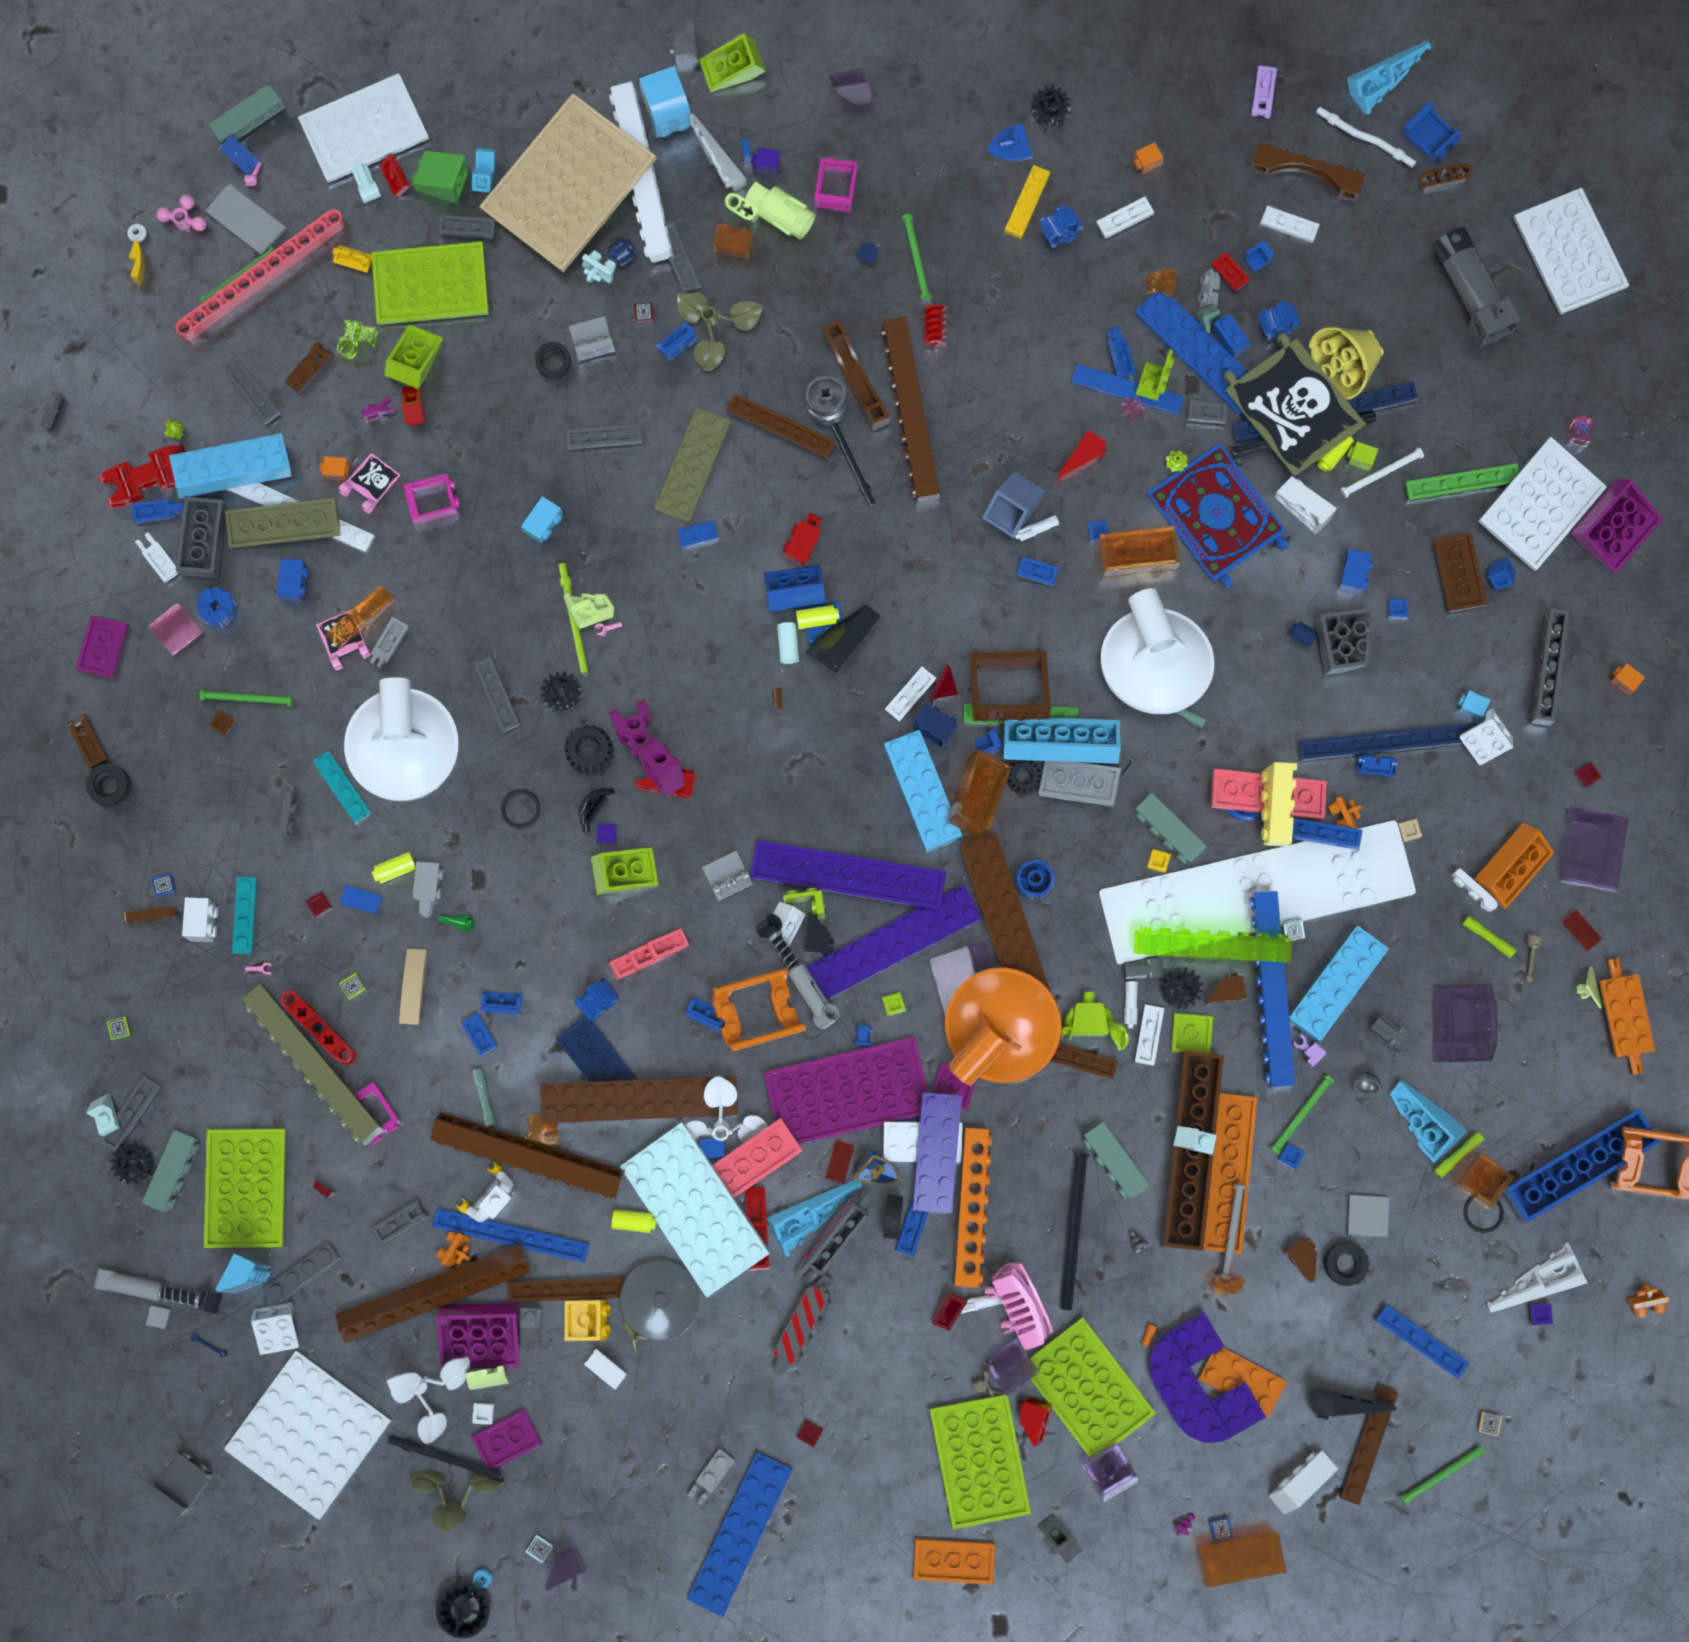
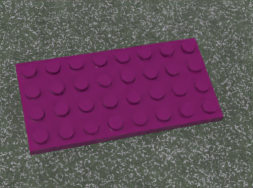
M915 1037L763 1072L774 1120L776 1122L782 1118L799 1145L884 1125V1121L897 1122L919 1117L922 1092H928Z

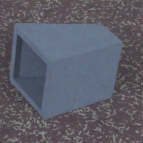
M1014 471L997 489L982 518L1014 538L1039 505L1046 491Z

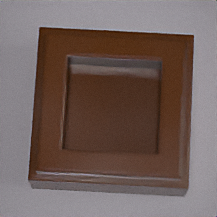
M219 710L209 726L226 737L237 721L222 710Z

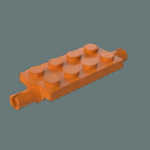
M1620 958L1608 960L1611 978L1599 981L1615 1058L1626 1056V1058H1629L1631 1075L1642 1074L1644 1071L1640 1056H1642V1053L1655 1051L1640 977L1639 974L1623 975Z

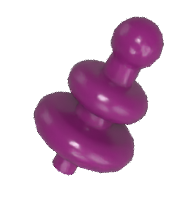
M1189 1514L1187 1519H1181V1524H1175L1178 1537L1181 1534L1183 1536L1189 1535L1187 1529L1192 1528L1191 1521L1195 1519L1194 1514Z

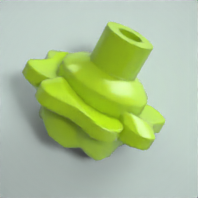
M168 419V422L165 423L167 430L164 432L165 436H171L180 440L184 436V428L181 422Z
M1171 451L1170 456H1166V467L1171 468L1172 472H1182L1188 466L1186 462L1187 456L1182 455V451Z

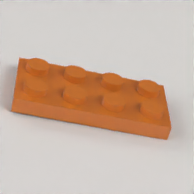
M1225 1348L1218 1350L1208 1357L1198 1377V1380L1224 1394L1246 1382L1267 1417H1270L1287 1381Z

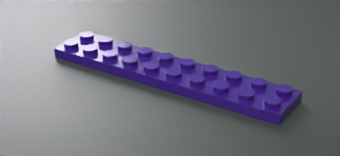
M757 840L750 878L940 910L947 872Z
M962 885L942 896L940 910L920 907L806 967L828 1000L976 923L982 917L965 885Z

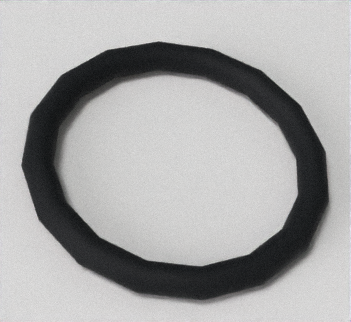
M524 789L508 793L501 804V815L504 821L516 828H526L532 825L540 813V803L537 797L532 792ZM515 794H527L533 798L536 804L535 816L525 824L513 823L505 814L506 802Z
M1485 1192L1476 1193L1465 1203L1463 1211L1465 1221L1476 1232H1492L1503 1222V1205L1498 1199L1496 1203L1499 1207L1500 1216L1496 1225L1488 1229L1477 1228L1468 1218L1467 1212L1470 1203L1477 1197L1484 1196L1495 1200L1496 1197Z

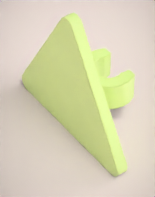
M1589 967L1586 985L1580 984L1576 986L1577 993L1580 994L1581 999L1588 998L1591 995L1600 1009L1603 1008L1594 970L1593 967Z

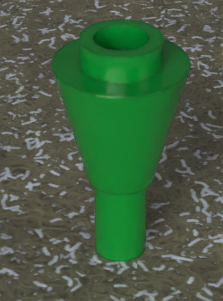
M440 914L438 916V922L450 924L466 933L474 927V919L471 914L453 916Z

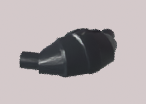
M613 788L592 790L581 799L578 812L580 824H582V832H590L589 823L593 821L603 803L607 801V797L615 795Z

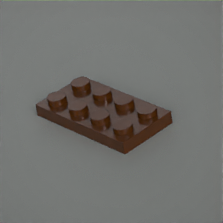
M1472 533L1435 538L1433 543L1448 613L1486 607L1487 602Z

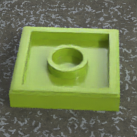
M1174 1013L1171 1052L1183 1053L1186 1050L1211 1054L1213 1016Z

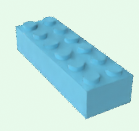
M282 433L169 455L179 499L291 476Z
M1050 718L1004 721L1003 759L1119 764L1121 749L1120 720Z
M920 730L884 743V750L925 852L927 853L961 840V831Z
M1357 925L1289 1015L1290 1023L1313 1041L1319 1043L1389 948Z

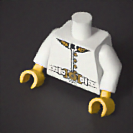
M493 1162L495 1164L493 1169L488 1167L487 1170L495 1175L497 1179L474 1206H471L464 1198H461L463 1201L461 1206L456 1205L460 1212L467 1214L478 1222L494 1219L512 1197L513 1182L503 1171V1166L496 1162Z

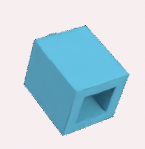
M1468 691L1466 695L1462 694L1458 705H1460L1458 712L1480 721L1486 712L1490 699Z

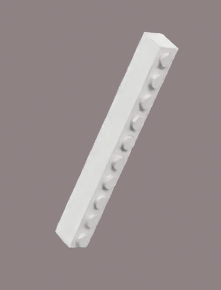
M633 82L611 87L612 94L609 96L612 106L615 105L616 111H613L615 121L619 122L622 131L650 151L639 100ZM652 164L633 187L635 195L632 196V199L639 211L636 213L638 223L642 224L640 234L642 240L646 242L644 247L646 258L649 257L652 263L669 259L668 257L673 258L674 255L668 229L665 226V215Z

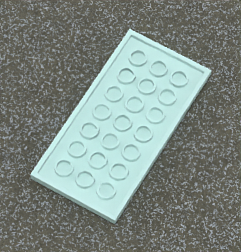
M684 1122L620 1166L622 1170H625L626 1177L649 1212L653 1213L654 1218H657V1224L706 1298L771 1253Z

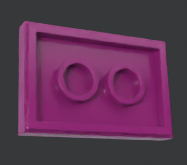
M91 615L76 670L114 679L129 625Z
M526 1409L471 1436L485 1466L493 1470L543 1445Z

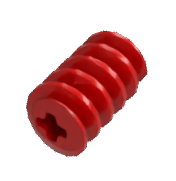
M937 304L924 308L925 315L923 320L925 322L923 323V335L925 337L923 342L925 344L936 347L946 345L947 342L941 339H945L947 335L941 332L947 331V328L941 325L947 324V321L942 319L947 317V313L942 312L947 307Z

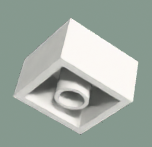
M185 898L182 936L189 941L214 942V937H217L215 918L219 916L217 904L208 898Z

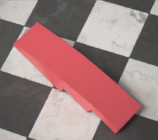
M680 928L652 940L646 945L610 961L608 964L616 980H619L688 947L689 943Z

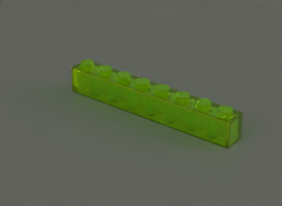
M1140 927V930H1135L1134 954L1291 963L1293 940L1288 939L1289 935L1277 934V938H1270L1269 934L1257 933V937H1252L1246 932H1237V936L1229 935L1230 932L1218 931V935L1210 934L1208 930H1198L1197 934L1190 933V929H1179V932H1171V928H1159V931H1151V927Z

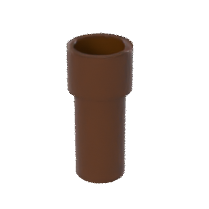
M781 688L772 689L774 710L782 709Z

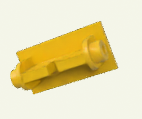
M340 245L337 248L334 247L333 263L368 273L372 262V255Z

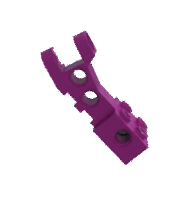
M645 699L635 702L640 714L622 720L618 709L608 712L619 741L623 745L628 744L632 749L630 753L634 758L637 756L640 758V764L645 774L665 797H668L685 785L683 780L685 775L680 769L681 763L676 756L672 757L669 748L665 744L662 745L658 740H654L647 731L646 726L652 721Z

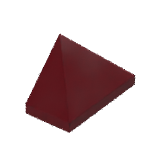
M947 664L930 696L929 702L931 703L958 695L951 668Z
M952 1293L940 1295L932 1324L950 1331L967 1304V1299Z

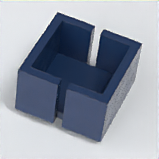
M925 703L913 722V731L920 730L924 738L945 750L957 732L958 723H956L957 720L949 714L945 716L940 713V709L935 705L930 704L929 706Z

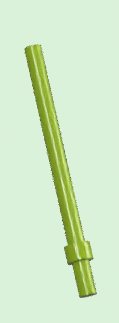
M566 563L558 564L561 579H559L560 585L563 587L564 594L570 593V596H572L570 587L572 582L571 577H568ZM568 609L581 674L588 673L580 629Z

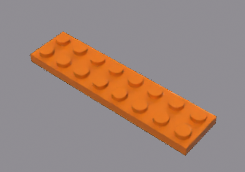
M1220 1093L1204 1250L1226 1252L1236 1190L1234 1184L1246 1186V1190H1243L1234 1254H1242L1257 1097Z

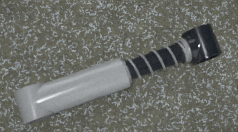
M768 914L756 925L757 934L763 939H768L770 943H774V949L779 951V956H782L784 959L783 963H786L788 965L787 969H790L789 977L814 1014L813 1021L815 1025L821 1029L828 1028L839 1019L840 1013L838 1008L828 1002L805 964H799L797 961L798 957H795L793 955L794 951L789 949V944H786L784 941L785 937L782 938L781 919L775 914Z
M99 1268L93 1286L95 1289L154 1301H160L164 1298L165 1301L172 1300L174 1303L176 1301L181 1304L188 1303L189 1306L194 1305L198 1307L200 1311L218 1314L222 1294L204 1290L203 1292L196 1293L190 1292V1290L184 1291L182 1288L175 1289L174 1287H167V1285L164 1286V1283L161 1281Z

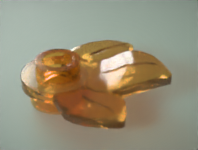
M1168 268L1162 272L1149 274L1145 279L1149 283L1147 287L1148 295L1163 291L1165 297L1170 298L1177 290L1176 281L1178 274L1176 270Z
M538 1115L528 1117L527 1124L531 1131L523 1138L541 1144L544 1143L545 1145H552L559 1139V1132L556 1129L558 1123H542L541 1116ZM548 1132H552L550 1137H546Z

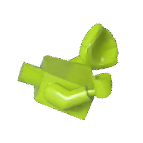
M1083 992V1003H1076L1075 1007H1071L1063 1019L1061 1039H1063L1065 1034L1069 1035V1040L1072 1039V1036H1108L1110 1031L1111 1038L1117 1049L1122 1050L1129 1043V1034L1123 1024L1116 1022L1108 1007H1104L1103 1003H1095V992Z

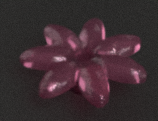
M1128 396V404L1122 403L1121 406L1126 409L1123 416L1130 414V418L1133 421L1135 415L1143 416L1140 410L1145 408L1146 405L1139 404L1140 397H1137L1133 402L1132 398Z

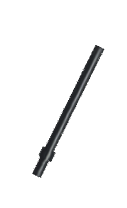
M830 424L857 480L861 495H864L869 507L875 506L876 502L871 494L872 490L869 484L865 482L838 424Z
M394 1436L389 1437V1444L401 1447L402 1450L409 1453L413 1451L500 1480L502 1477V1472L415 1444L412 1440H403Z

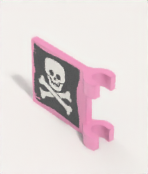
M371 453L351 477L339 486V493L346 497L352 488L368 499L363 503L362 507L363 511L369 515L379 500L401 475Z
M351 610L316 624L336 671L343 668L339 657L351 651L359 649L364 659L371 656Z

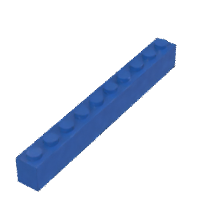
M1278 891L1254 892L1252 897H1249L1250 909H1253L1254 914L1251 917V927L1255 928L1253 947H1257V955L1254 956L1255 967L1259 969V974L1256 975L1257 986H1260L1261 994H1258V1004L1262 1006L1260 1024L1264 1025V1033H1261L1262 1044L1266 1046V1052H1263L1264 1064H1267L1268 1072H1265L1266 1084L1269 1083V1087L1295 1085Z

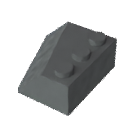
M1375 607L1320 614L1314 620L1325 675L1344 673L1368 665L1371 643L1370 635L1373 626L1372 618Z

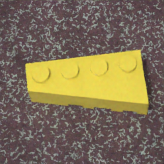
M1274 762L1265 768L1261 774V781L1264 783V790L1261 793V800L1264 802V809L1261 812V819L1264 821L1261 838L1264 840V845L1288 846L1292 843L1293 816H1290V813L1293 812L1295 800L1291 797L1293 789L1296 788V780H1293V770H1297V763Z

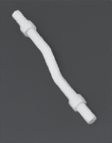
M1322 107L1318 108L1316 113L1327 119L1329 124L1338 126L1356 138L1376 144L1393 155V158L1397 161L1401 160L1412 168L1415 165L1416 161L1407 156L1400 148L1396 149L1376 136L1353 128L1339 119L1340 116L1335 113L1331 114Z

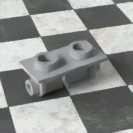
M1210 269L1203 273L1200 279L1199 309L1210 305L1218 306L1219 293H1215L1213 290H1219L1220 276L1218 272H1213V269Z

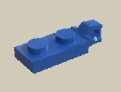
M1112 327L1107 331L1117 378L1133 377L1136 375L1128 341L1122 337L1119 327Z
M162 499L131 504L133 523L139 524L175 518L176 514L183 513L184 503H175L174 500Z

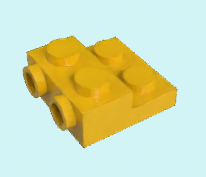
M607 1300L565 1301V1341L607 1340V1336L611 1333L610 1325L607 1324V1316L610 1315L611 1308L607 1304Z

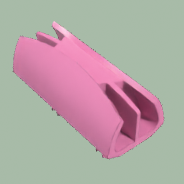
M1007 1263L992 1278L994 1286L986 1287L985 1294H990L987 1299L1000 1297L1010 1317V1320L1002 1321L1001 1328H1006L1003 1333L1016 1331L1024 1350L1044 1344V1339H1047V1333H1052L1053 1329L1044 1306L1021 1263Z

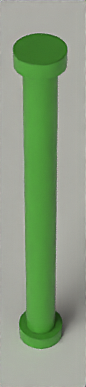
M905 214L902 216V221L905 222L922 294L920 298L921 301L930 300L932 296L928 291L913 228V215Z
M270 246L269 250L204 297H199L202 303L273 252L274 248Z
M201 689L200 700L204 701L206 699L279 703L287 704V706H292L293 695L273 696L206 691V689Z
M1324 1075L1322 1083L1277 1142L1269 1147L1277 1155L1281 1153L1280 1149L1328 1086L1335 1082L1329 1075Z
M1478 1444L1475 1446L1476 1449L1407 1494H1401L1400 1499L1405 1506L1409 1505L1411 1500L1480 1455H1486L1481 1445Z

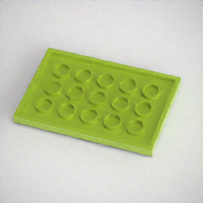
M483 242L372 252L376 319L378 325L489 314Z
M286 1129L207 1130L204 1248L284 1247Z
M1083 1317L1020 1365L1045 1400L1052 1404L1054 1412L1093 1463L1156 1414Z
M1008 1394L930 1409L952 1529L1031 1514Z

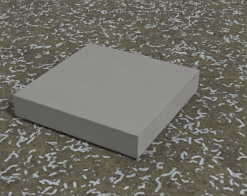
M1349 1195L1347 1235L1388 1237L1389 1197Z

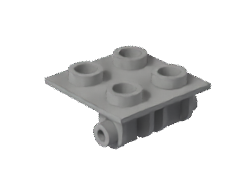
M737 851L702 867L718 901L753 885Z

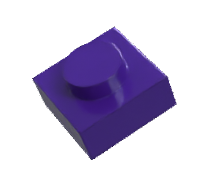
M598 824L597 844H616L617 824Z
M1551 1304L1530 1305L1532 1325L1553 1324Z

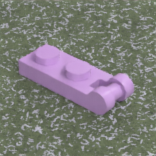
M1258 66L1251 116L1257 117V115H1260L1267 119L1270 118L1277 68ZM1259 104H1265V109L1258 108Z

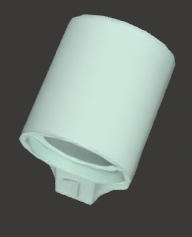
M359 164L355 166L352 172L359 186L358 190L363 202L366 203L381 197L367 165Z

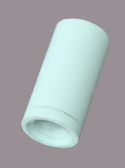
M796 623L778 624L780 663L792 664L799 662Z

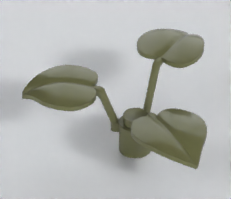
M678 293L677 295L678 310L686 322L697 323L702 317L707 324L710 341L703 340L694 349V358L704 371L717 367L725 356L724 345L721 342H714L711 328L718 322L719 317L731 322L734 321L735 326L739 330L746 331L756 326L763 311L762 305L756 302L743 301L733 305L730 310L732 318L720 312L716 313L715 309L709 306L708 300L702 294Z
M421 1471L410 1477L412 1487L419 1492L429 1493L436 1489L439 1491L442 1505L433 1509L432 1518L445 1534L465 1520L464 1506L473 1488L478 1493H485L500 1487L504 1483L502 1477L500 1480L476 1472L469 1477L471 1485L468 1486L459 1507L454 1502L446 1505L443 1490L440 1486L445 1483V1478L439 1472Z

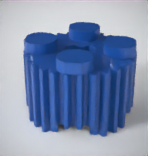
M1065 205L1059 206L1054 214L1044 216L1040 220V228L1053 248L1057 247L1058 243L1064 242L1067 244L1077 237V231L1084 228L1071 207L1066 208Z
M1287 300L1277 303L1268 312L1267 309H1264L1258 313L1259 321L1267 340L1276 338L1281 332L1289 335L1293 332L1292 329L1301 326L1294 304L1288 303Z
M213 587V589H204L201 595H199L200 599H197L199 602H196L198 605L196 606L197 612L208 626L222 629V627L228 626L229 623H232V620L238 617L236 614H238L237 610L239 608L236 606V600L227 590Z
M1034 859V861L1030 860L1029 863L1026 861L1025 864H1022V867H1019L1015 877L1017 891L1023 897L1026 896V899H1043L1053 888L1055 882L1053 870L1050 869V866H1047V863H1044V860L1040 861L1038 859L1036 861ZM1033 876H1037V880H1040V882H1037L1035 884L1032 883L1030 879H1032Z
M603 977L599 983L596 981L588 987L583 997H578L574 1003L588 1020L595 1022L601 1017L605 1009L607 1011L610 1010L620 998Z

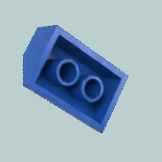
M820 565L764 573L770 611H782L789 608L798 609L802 606H818L826 603Z

